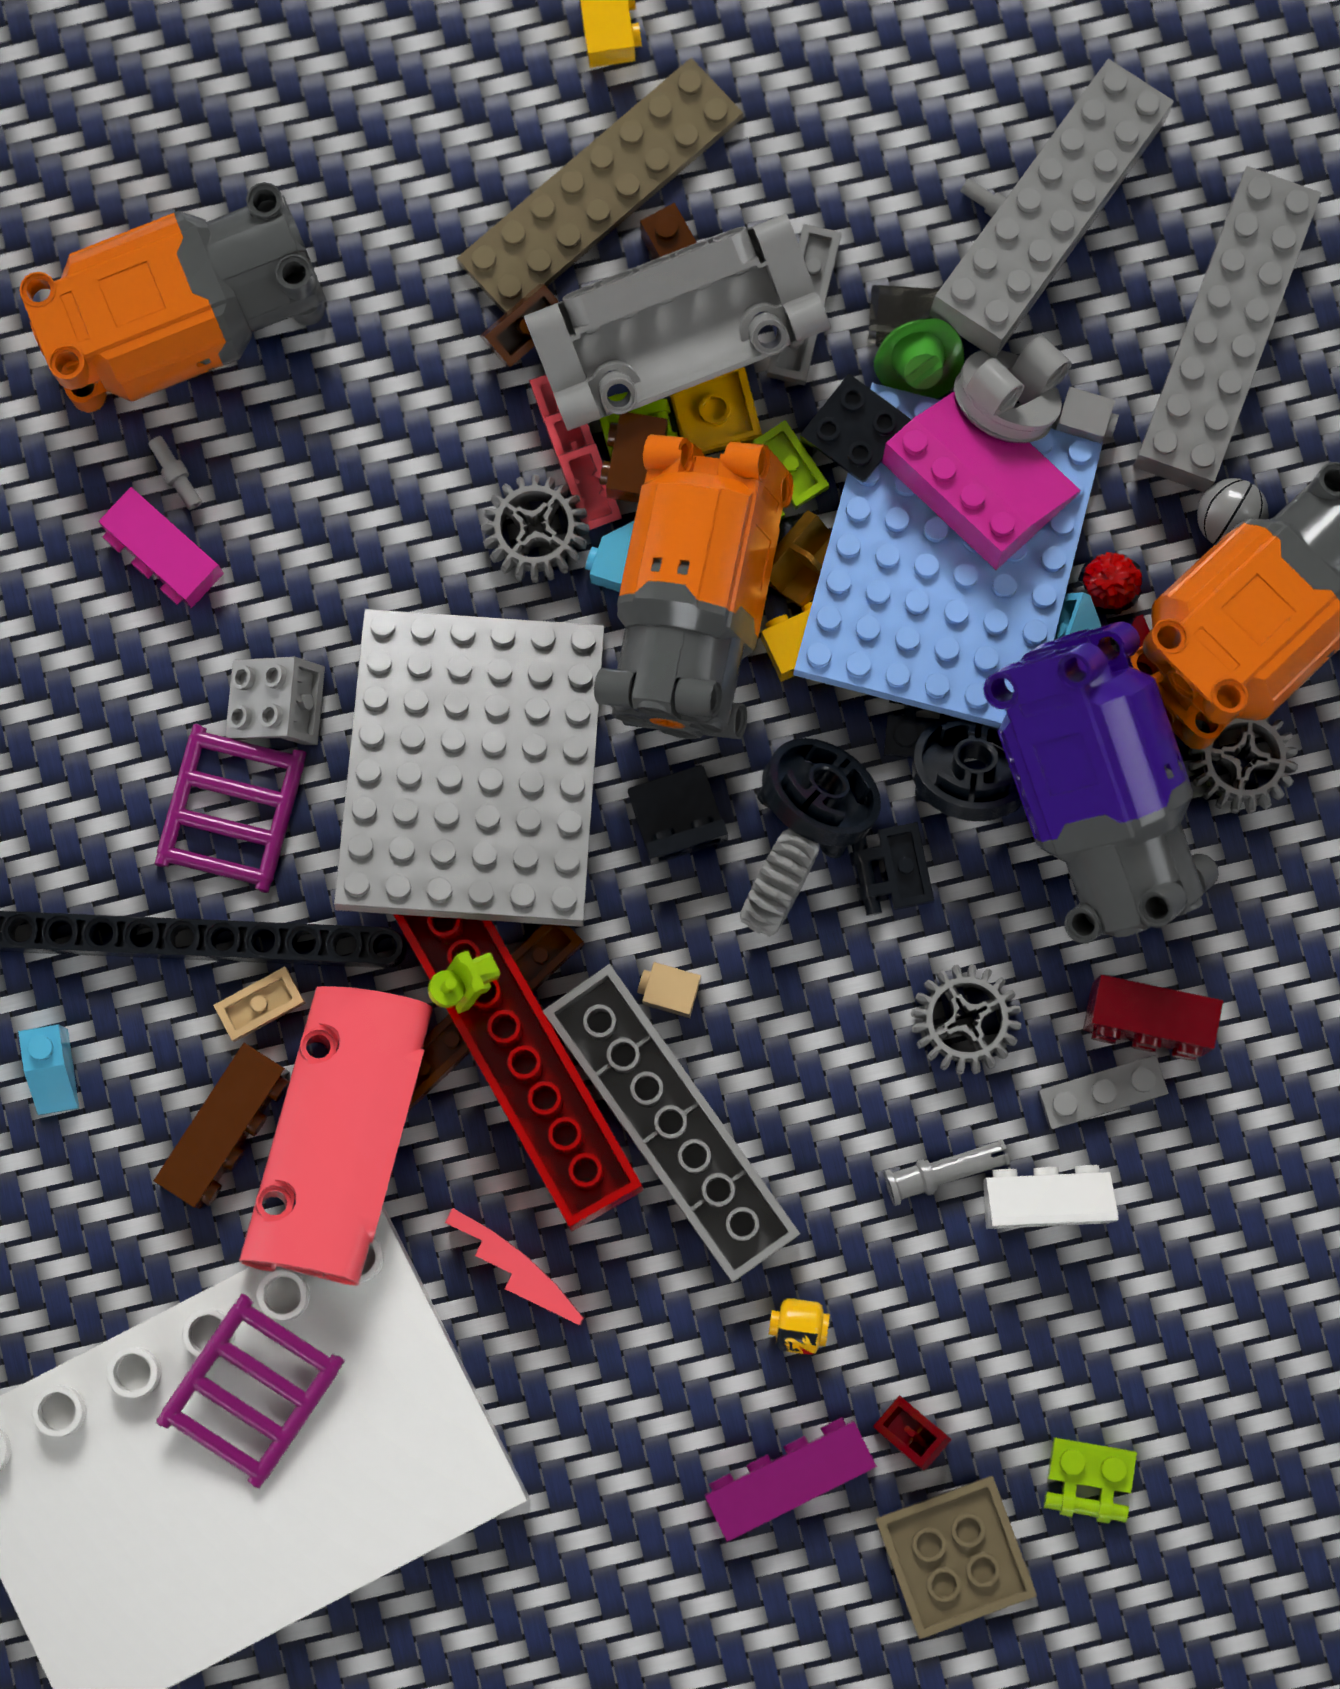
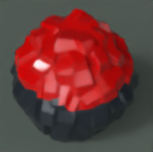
M1105 552V554L1096 555L1093 561L1083 565L1078 582L1084 585L1085 590L1091 596L1096 612L1100 611L1108 615L1121 614L1122 611L1130 609L1138 602V598L1142 594L1143 576L1140 566L1129 557L1126 558V555Z

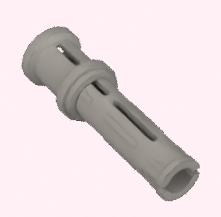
M1000 1139L997 1142L929 1163L928 1160L920 1159L916 1161V1165L896 1172H892L890 1169L883 1171L887 1190L893 1205H900L901 1200L920 1193H926L928 1196L932 1195L937 1191V1186L1000 1166L1010 1165L1008 1153L994 1158L991 1157L992 1154L1007 1149L1004 1141Z

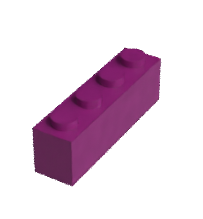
M843 1417L838 1418L820 1428L823 1433L822 1436L808 1442L806 1436L800 1437L783 1446L786 1454L772 1461L767 1454L747 1464L746 1467L749 1472L734 1480L732 1474L729 1473L709 1483L712 1491L705 1494V1498L726 1541L728 1542L876 1468L877 1466L855 1421L852 1420L845 1423Z

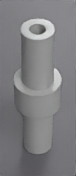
M971 179L965 182L960 191L985 208L984 212L991 217L994 216L1006 199L998 192L995 195Z
M162 436L153 438L148 445L163 468L161 474L169 486L175 487L188 510L197 508L201 505L202 501L187 478L189 472L183 462L176 460Z

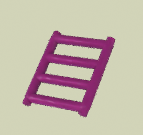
M193 724L154 864L158 867H169V863L255 884V889L262 893H269L305 766L304 762L307 752L293 750L291 754L206 733L207 728L199 724ZM202 748L287 769L281 792L196 771ZM191 787L276 807L270 830L186 810ZM181 825L266 846L260 868L257 869L175 848Z
M241 1294L162 1409L156 1423L166 1429L173 1426L250 1476L248 1482L253 1487L260 1489L337 1376L345 1360L335 1354L329 1357L252 1307L254 1302L247 1295ZM242 1321L319 1370V1373L306 1392L229 1342ZM218 1356L296 1406L283 1426L272 1421L205 1377ZM195 1391L272 1440V1443L259 1462L181 1412Z

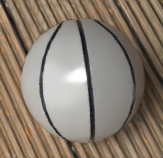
M1238 478L1224 479L1213 484L1202 495L1197 510L1199 528L1212 544H1216L1240 521L1268 519L1269 516L1268 504L1263 493L1251 482Z

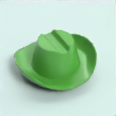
M937 318L914 320L900 325L886 336L874 358V370L879 381L884 386L938 399L954 388L955 379L964 365V348L959 334L947 322Z

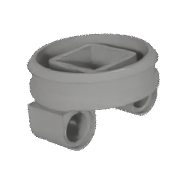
M1039 335L1030 341L1019 356L1001 350L996 358H993L981 350L967 358L961 372L957 375L954 383L955 396L964 415L985 433L1012 443L1037 441L1049 433L1052 424L1060 415L1062 401L1056 385L1063 381L1072 363L1043 335ZM1018 400L1022 405L1017 408H1014Z

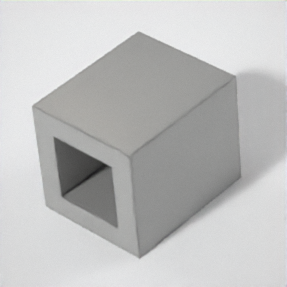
M1069 386L1056 430L1098 443H1102L1104 436L1112 438L1119 415L1112 413L1115 400Z

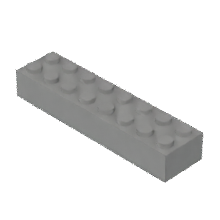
M1108 58L937 292L929 315L947 322L961 337L993 358H996L1161 129L1174 100Z
M1246 166L1133 467L1204 493L1214 484L1321 192Z
M610 964L543 1010L556 1033L732 1283L800 1235L790 1218Z

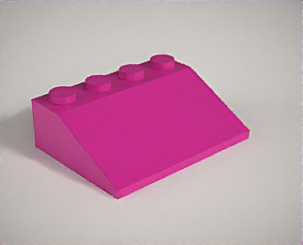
M955 392L915 416L888 440L882 463L995 570L1002 566L1079 495L1081 491L1031 443L1003 441L976 427L960 409Z

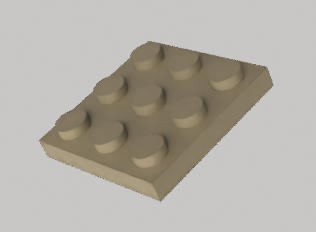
M992 1475L875 1518L919 1640L1037 1596Z

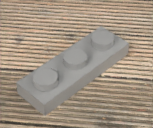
M1156 1055L1038 1091L1050 1130L1169 1094Z

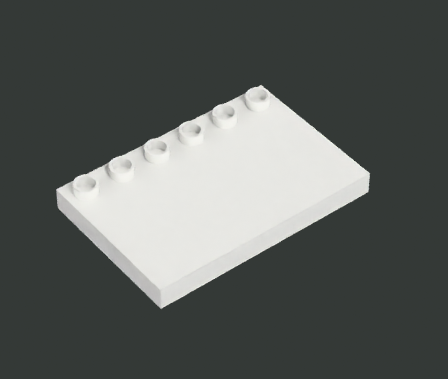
M384 1205L382 1206L372 1243L370 1242L360 1282L357 1286L341 1284L276 1267L275 1271H264L249 1267L0 1396V1579L53 1689H167L530 1499ZM241 1294L247 1295L254 1302L252 1307L329 1357L335 1354L345 1360L337 1376L260 1489L253 1487L248 1482L250 1476L173 1426L166 1429L156 1423L162 1409ZM244 1321L241 1322L229 1340L230 1343L305 1392L319 1373V1370ZM218 1356L205 1376L280 1426L284 1425L296 1407L220 1356ZM196 1391L181 1411L258 1462L272 1443V1440Z

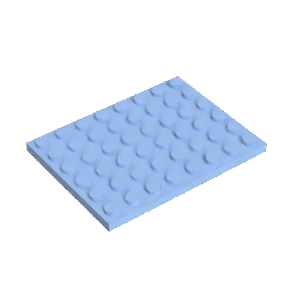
M875 383L871 385L872 391L911 420L940 401ZM1051 428L1045 437L1029 442L1081 491L1079 495L997 570L986 562L895 476L882 461L865 482H860L847 473L793 675L999 728L1007 711L1006 709L995 708L987 702L983 691L984 683L990 675L1011 663L1021 661L1026 653L1055 638L1103 441L1098 443ZM1005 679L1007 689L1014 693L1012 684Z

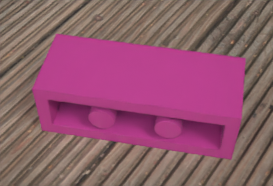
M132 487L98 521L106 531L102 538L118 553L125 548L132 554L135 559L131 564L147 579L154 574L164 584L160 590L176 605L183 600L192 608L224 574L213 559Z

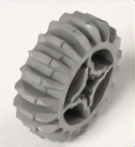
M533 475L531 479L532 485L525 486L524 479L518 477L516 479L518 489L513 491L508 484H504L502 490L506 497L504 499L498 495L491 497V502L497 509L486 508L484 510V517L492 522L482 524L481 530L482 533L491 535L483 543L485 549H495L490 555L492 562L496 563L505 559L501 566L503 573L507 574L516 566L515 577L517 580L521 581L526 571H530L532 582L537 583L539 581V572L542 571L546 572V577L549 581L553 580L554 572L552 568L558 567L563 574H566L569 571L568 565L565 562L566 558L578 563L580 556L573 548L586 549L587 541L580 537V535L589 533V525L580 522V519L587 517L586 509H575V505L580 501V497L572 495L566 498L569 493V486L567 484L561 485L555 491L554 478L549 477L546 480L545 486H540L539 476ZM530 501H544L539 508L532 511L525 510L519 506ZM558 509L562 511L568 521V531L564 541L558 538L557 533L550 527L555 519L554 514ZM507 517L512 519L514 525L520 529V533L516 538V545L513 549L507 545L503 538V527ZM541 523L543 532L534 531L530 535L527 525L531 524L536 527ZM536 547H545L550 551L554 549L553 552L541 557L523 556L524 554L528 555Z
M1235 718L1221 733L1241 729L1235 746H1223L1221 749L1212 748V743L1205 749L1189 748L1188 755L1200 760L1191 762L1188 765V770L1191 772L1201 771L1202 775L1193 780L1194 786L1197 787L1206 783L1209 787L1205 790L1202 797L1207 800L1213 793L1220 796L1215 805L1218 809H1221L1227 800L1231 801L1230 809L1231 813L1234 814L1239 812L1242 802H1244L1247 813L1252 814L1256 811V800L1263 809H1267L1272 805L1270 796L1280 800L1285 795L1280 786L1289 788L1294 782L1286 773H1293L1298 769V764L1286 760L1287 758L1294 757L1298 753V749L1296 747H1285L1284 744L1289 742L1293 735L1291 732L1279 735L1277 731L1283 725L1282 720L1278 719L1271 726L1266 722L1268 718L1258 721ZM1203 721L1201 724L1203 730L1206 733H1210L1209 726ZM1254 733L1266 741L1272 751L1273 758H1270V754L1261 752L1257 748ZM1244 747L1245 759L1252 761V763L1249 762L1241 773V762L1239 759L1234 758V756L1236 757ZM1212 761H1216V765L1225 767L1231 775L1230 785L1232 787L1220 779L1214 770ZM1264 770L1273 771L1267 784L1257 789L1245 790V784L1249 780L1250 773L1263 772Z
M790 828L781 833L744 903L740 914L742 923L750 926L749 929L769 937L778 932L819 852L818 843L798 835Z
M973 964L969 965L967 976L962 977L960 966L954 965L952 967L953 979L950 980L943 970L938 971L937 978L941 985L938 987L933 981L928 979L924 986L931 993V996L917 993L915 997L918 1003L925 1005V1009L915 1008L911 1011L912 1017L923 1019V1023L912 1026V1033L925 1032L926 1037L917 1042L918 1048L921 1049L931 1044L934 1049L929 1052L926 1058L929 1061H933L939 1053L945 1058L940 1065L942 1070H946L949 1067L951 1060L957 1061L955 1070L956 1074L959 1075L963 1074L965 1063L970 1062L973 1074L980 1072L979 1060L982 1059L989 1069L994 1068L996 1064L991 1054L995 1053L999 1058L1005 1059L1009 1054L1001 1046L1002 1042L1010 1046H1015L1017 1043V1039L1008 1034L1007 1031L1020 1030L1022 1025L1018 1021L1009 1020V1016H1014L1021 1012L1020 1006L1007 1007L1006 1002L1016 996L1015 992L1011 990L1001 995L998 990L1003 987L1006 981L1003 978H999L994 986L987 981L992 975V970L990 969L984 971L981 979L976 978L977 969L976 965ZM969 987L977 989L986 994L990 1000L979 1004H971L963 998L962 994L958 993L956 988ZM945 994L951 1009V1019L935 1029L933 1025L934 1006L936 1001ZM959 1009L963 1010L966 1015L984 1010L972 1022L975 1025L973 1030L969 1029L966 1024L948 1029L955 1024V1019L961 1016L957 1014ZM997 1010L999 1028L995 1039L988 1046L983 1038L985 1035L981 1029V1021ZM955 1034L966 1037L971 1045L973 1044L976 1051L961 1052L954 1050L942 1042V1039Z

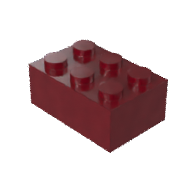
M1101 974L1091 986L1083 1031L1091 1032V1039L1099 1042L1115 1044L1116 1040L1124 1039L1132 1041L1131 1047L1137 1050L1156 1052V1049H1161L1162 1047L1173 1050V1057L1196 1061L1197 1057H1202L1215 1048L1224 1000Z

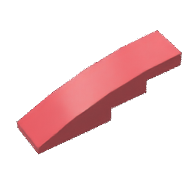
M546 374L529 380L564 479L569 486L570 495H578L580 497V501L575 505L576 509L583 508L587 511V517L580 519L581 522L588 524L589 530L622 519L616 499L607 498L606 485L600 484L603 463L588 424L567 431Z
M454 1208L451 1209L445 1223L482 1241L475 1256L512 1274L505 1287L506 1290L578 1325L582 1324L584 1320L582 1314L560 1287L528 1256L493 1230Z

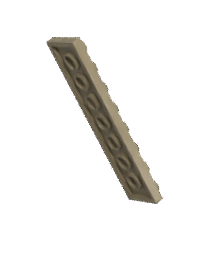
M691 57L457 257L458 264L505 314L539 284L550 285L743 119V112Z

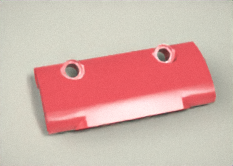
M321 986L315 989L239 1259L240 1263L264 1271H275L276 1267L341 1284L359 1285L370 1242H373L421 1065L424 1053L422 1048L433 1011L432 1006L416 999L368 989ZM318 1042L324 1044L329 1053L325 1057L314 1058L310 1056L306 1048L311 1043ZM277 1197L284 1202L286 1208L281 1214L271 1215L263 1209V1202L267 1198Z

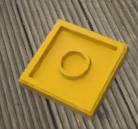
M745 367L670 395L680 437L688 438L692 444H695L703 451V454L725 450L729 442L752 443L753 440L762 435Z

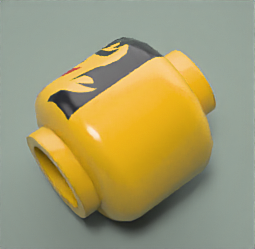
M791 1298L785 1299L781 1304L780 1311H771L768 1335L776 1336V1345L781 1351L813 1355L817 1352L819 1346H826L830 1314L823 1313V1307L818 1302Z

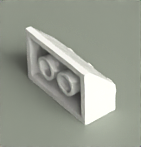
M1099 1165L1074 1166L1075 1174H1059L1058 1167L1033 1168L1034 1176H1017V1169L992 1170L993 1178H985L983 1180L986 1229L1107 1224L1118 1221L1110 1172L1100 1173Z

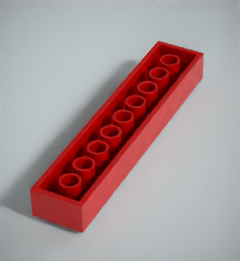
M393 914L430 981L438 972L446 971L457 954L468 950L471 958L475 959L491 953L500 971V976L498 979L490 982L491 988L489 991L481 994L472 1007L465 1012L458 1014L455 1006L446 1008L571 1232L641 1193L643 1186L493 922L489 920Z

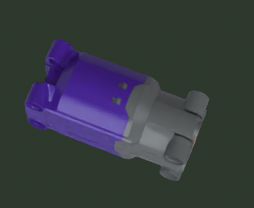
M1116 622L1091 630L1085 629L1045 642L1026 653L1021 661L1011 663L990 675L983 687L987 702L995 708L1006 709L1007 711L997 732L1035 842L1042 850L1064 861L1068 868L1080 904L1066 915L1064 925L1068 936L1078 943L1092 942L1101 934L1120 938L1149 929L1151 926H1165L1176 916L1183 915L1202 906V895L1216 883L1219 875L1218 867L1212 858L1204 854H1191L1181 822L1192 799L1193 790L1156 680L1151 675L1133 668L1130 657L1139 649L1140 637L1137 630L1126 622ZM1110 637L1118 642L1120 652L1112 648ZM1005 679L1012 684L1014 693L1007 689Z

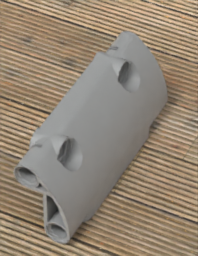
M787 214L748 229L743 226L720 233L577 289L562 298L563 301L524 316L567 431L613 413L618 415L627 413L776 355L788 345L831 329L826 311L819 295L815 291ZM766 325H774L778 328L777 337L769 343L760 342L758 334L761 328ZM623 384L628 387L626 397L621 401H612L607 398V392L611 386Z

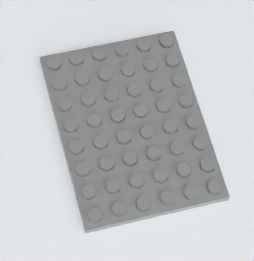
M365 609L334 901L335 910L583 927L599 704H597L594 697V684L596 675L602 668L604 625Z

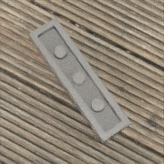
M803 224L798 244L815 291L819 295L823 306H825L842 232ZM818 334L788 345L780 353L771 356L767 377L805 385Z

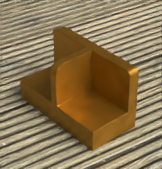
M807 510L778 543L769 582L770 587L801 608L814 598L831 536V531L811 511Z

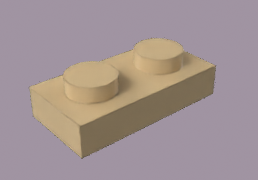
M284 966L213 1006L231 1040L236 1042L306 1003L288 969Z

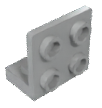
M295 656L234 660L232 663L226 738L234 740L282 738L302 745H318L325 666Z

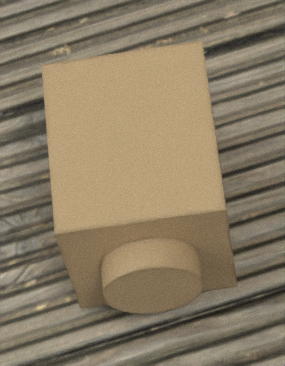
M653 962L651 971L643 970L637 993L644 995L642 1002L645 1006L690 1018L701 982V975Z

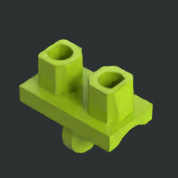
M467 950L457 954L446 971H440L432 977L428 984L429 997L439 1007L449 1008L455 1006L458 1014L469 1010L481 994L489 991L491 988L490 982L498 979L500 971L491 953L472 959Z

